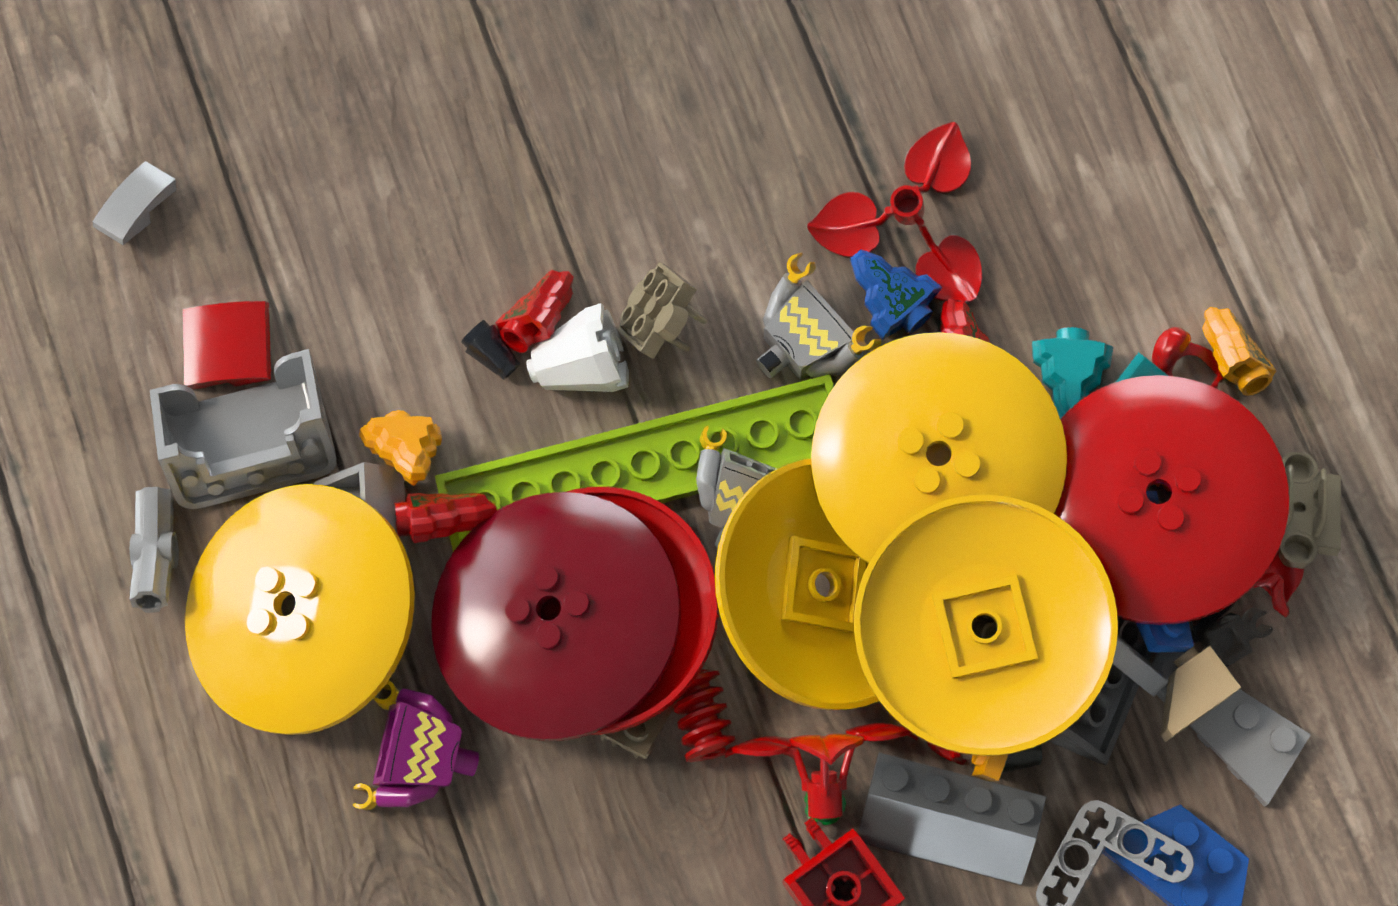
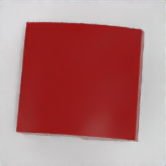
M241 301L183 309L184 385L194 390L224 383H230L237 387L271 380L269 303L266 301Z

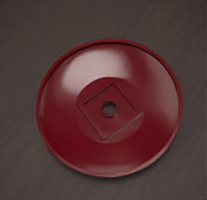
M553 492L533 495L500 508L490 518L479 523L464 537L446 563L436 588L432 607L431 630L436 659L446 682L457 698L473 714L499 731L515 737L536 741H565L581 738L610 727L626 717L650 695L659 683L673 656L679 636L681 621L680 592L675 571L662 545L648 527L624 508L605 499L582 493ZM549 600L559 601L561 604L559 615L553 620H543L540 616L543 604Z

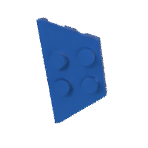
M1181 804L1142 823L1178 842L1191 852L1194 858V868L1192 874L1186 880L1176 883L1166 881L1107 847L1103 852L1105 856L1168 906H1242L1249 858ZM1131 829L1124 835L1123 845L1129 853L1140 854L1147 848L1148 837L1140 829ZM1157 838L1154 851L1145 862L1153 866L1156 857L1167 864L1165 871L1167 874L1172 875L1176 870L1184 872L1187 865L1181 861L1183 853L1176 851L1173 856L1164 853L1159 849L1165 842Z

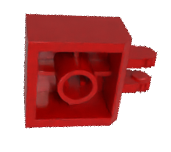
M813 818L807 820L804 823L806 831L822 850L811 859L803 850L802 844L796 837L789 833L783 838L785 845L800 867L785 877L782 884L798 906H899L905 900L902 893L854 829H851L838 840L831 843ZM840 881L842 885L848 882L852 885L853 889L849 894L850 901L844 902L843 898L837 900L833 896L836 889L835 882Z

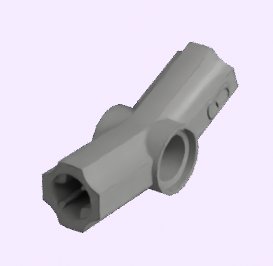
M144 487L136 491L135 534H132L130 538V562L133 572L129 599L132 607L139 608L145 613L160 612L162 607L168 605L171 571L177 568L179 561L177 535L173 532L174 495L171 489L160 487Z

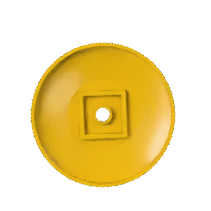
M939 332L922 333L891 341L868 353L847 370L829 393L820 411L812 440L811 461L815 490L828 522L846 546L869 564L883 541L904 521L927 507L952 498L969 495L1007 496L1038 505L1054 514L1063 491L1067 453L1066 440L1058 411L1042 383L1023 363L1005 350L989 342L971 336ZM934 444H944L951 451L950 461L943 466L931 464L926 457L928 448Z
M811 458L784 465L758 480L738 501L726 522L718 545L715 564L716 598L721 620L732 646L747 668L763 684L782 697L803 706L822 710H847L867 706L879 701L863 673L854 636L855 603L868 563L846 546L828 522L815 490ZM819 574L824 575L830 584V589L826 596L820 595L815 586V581Z
M303 484L276 489L250 501L235 512L215 533L201 555L192 576L185 611V631L189 656L200 683L213 701L228 715L252 728L274 734L298 735L313 733L335 726L356 714L373 700L386 685L398 666L408 643L413 622L415 601L413 574L409 558L398 534L388 520L366 501L346 491L324 485ZM293 594L296 599L295 609L291 614L284 616L281 609L283 600Z
M969 495L956 497L936 503L908 518L883 541L873 555L864 572L855 603L854 636L857 654L868 684L879 702L903 727L921 739L946 750L968 755L999 756L1017 753L1041 745L1064 732L1086 712L1100 693L1111 669L1117 646L1118 619L1115 597L1105 569L1093 549L1076 530L1055 514L1038 505L1007 496ZM982 615L990 616L997 624V632L994 636L987 639L979 638L972 630V622Z

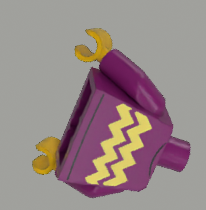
M388 680L383 688L391 690V695L384 700L374 697V701L381 708L389 710L373 785L379 787L376 789L373 786L360 783L356 784L353 788L355 790H367L369 797L364 804H353L355 808L362 810H371L376 805L379 807H410L434 798L440 788L450 786L453 772L473 776L479 762V752L459 747L462 728L453 724L452 715L434 696L405 688L399 691Z

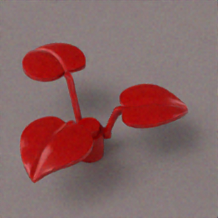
M950 122L934 128L914 143L905 158V175L911 182L923 184V186L904 185L898 187L891 195V206L885 207L884 213L879 218H876V206L869 197L859 192H846L831 199L818 215L807 224L809 233L822 247L834 254L851 258L861 249L870 253L875 250L880 242V235L876 226L883 225L890 216H894L903 225L916 224L931 250L924 253L918 259L915 268L916 275L927 274L942 287L934 299L940 301L951 299L957 302H972L979 294L982 284V267L974 246L958 235L947 236L937 246L922 219L925 212L922 194L927 193L930 186L939 193L953 192L960 188L970 175V153L956 122Z
M870 723L846 729L845 734H828L826 736L810 734L791 738L778 736L757 737L728 748L725 758L734 753L751 756L784 754L793 758L801 778L802 791H807L808 816L817 819H829L843 815L842 790L847 789V776L856 747L861 746L865 741H884L906 735L915 740H918L919 737L903 726L889 723ZM797 748L820 758V771L811 772V779L808 777L800 751ZM845 753L840 775L837 778V772L829 770L828 763L832 765L839 756Z

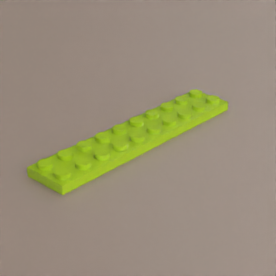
M824 375L435 476L438 492L449 495L485 494L488 500L496 504L497 510L517 500L533 495L567 492L586 487L623 488L652 497L661 503L699 494L696 476L700 453L704 450L700 443V436L706 426L709 425L707 438L713 443L720 441L722 429L727 432L726 441L718 450L720 454L725 448L776 469L803 459H810L816 422L834 385L831 375ZM470 531L456 532L449 536L453 552Z

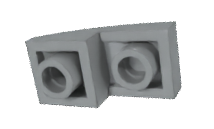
M145 161L108 198L94 218L93 227L118 243L126 244L151 223L149 212L176 191L175 178Z

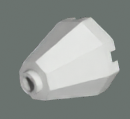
M601 303L585 308L554 331L549 339L535 345L531 350V359L527 360V369L533 383L539 382L545 390L614 392L627 388L629 385L627 362L618 363L620 361L619 351H624L620 336L610 312L607 309L604 310V306Z

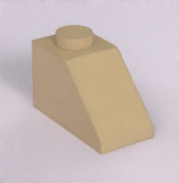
M1211 646L1200 653L1194 647L1174 661L1178 668L1168 677L1169 682L1160 735L1165 742L1224 702L1241 688Z

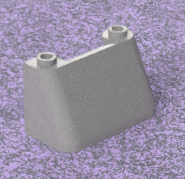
M309 349L281 357L274 366L276 382L198 402L194 391L188 386L181 384H172L150 390L158 461L179 505L188 509L204 508L319 478L334 470L336 466L335 449L314 362Z

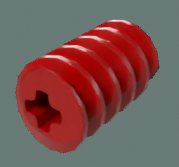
M701 669L693 683L678 698L681 700L673 706L675 713L686 715L677 722L678 729L690 731L681 738L683 746L693 748L685 754L686 762H698L723 756L728 752L725 747L736 740L735 736L722 735L721 730L732 723L731 719H721L717 716L718 713L728 707L727 703L714 702L713 699L724 691L723 687L710 686V681L720 675L718 670Z

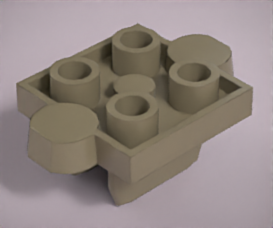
M659 261L656 268L651 269L632 291L627 307L621 314L620 325L617 330L641 353L654 359L665 340L688 352L690 350L689 346L678 338L687 322L688 316L702 324H706L707 319L688 304L697 289L673 269Z
M1290 452L1282 459L1289 486V514L1285 534L1279 548V558L1287 567L1304 569L1316 558L1317 554L1337 556L1341 550V475L1327 474L1326 469L1318 472L1317 462L1312 456L1307 453Z

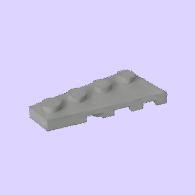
M1158 652L1152 664L1168 679L1178 668L1174 661L1184 653ZM1168 683L1156 694L1164 703ZM1240 689L1190 725L1198 734L1197 737L1207 748L1210 747L1226 763L1227 769L1255 794L1254 797L1264 807L1270 803L1311 735Z

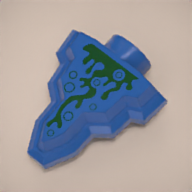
M862 249L850 258L855 279L866 291L864 305L873 316L870 325L882 340L896 333L901 328L909 335L913 334L932 316L933 311L928 307V304L941 291L942 287L927 274L917 276L907 267H892L881 256Z

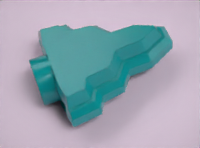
M1076 327L1062 328L1056 331V338L1032 341L1033 363L1041 367L1042 383L1052 390V401L1060 419L1083 396L1087 397L1089 392L1099 387L1102 371L1109 369L1111 366L1113 346L1089 340L1090 333L1086 329Z

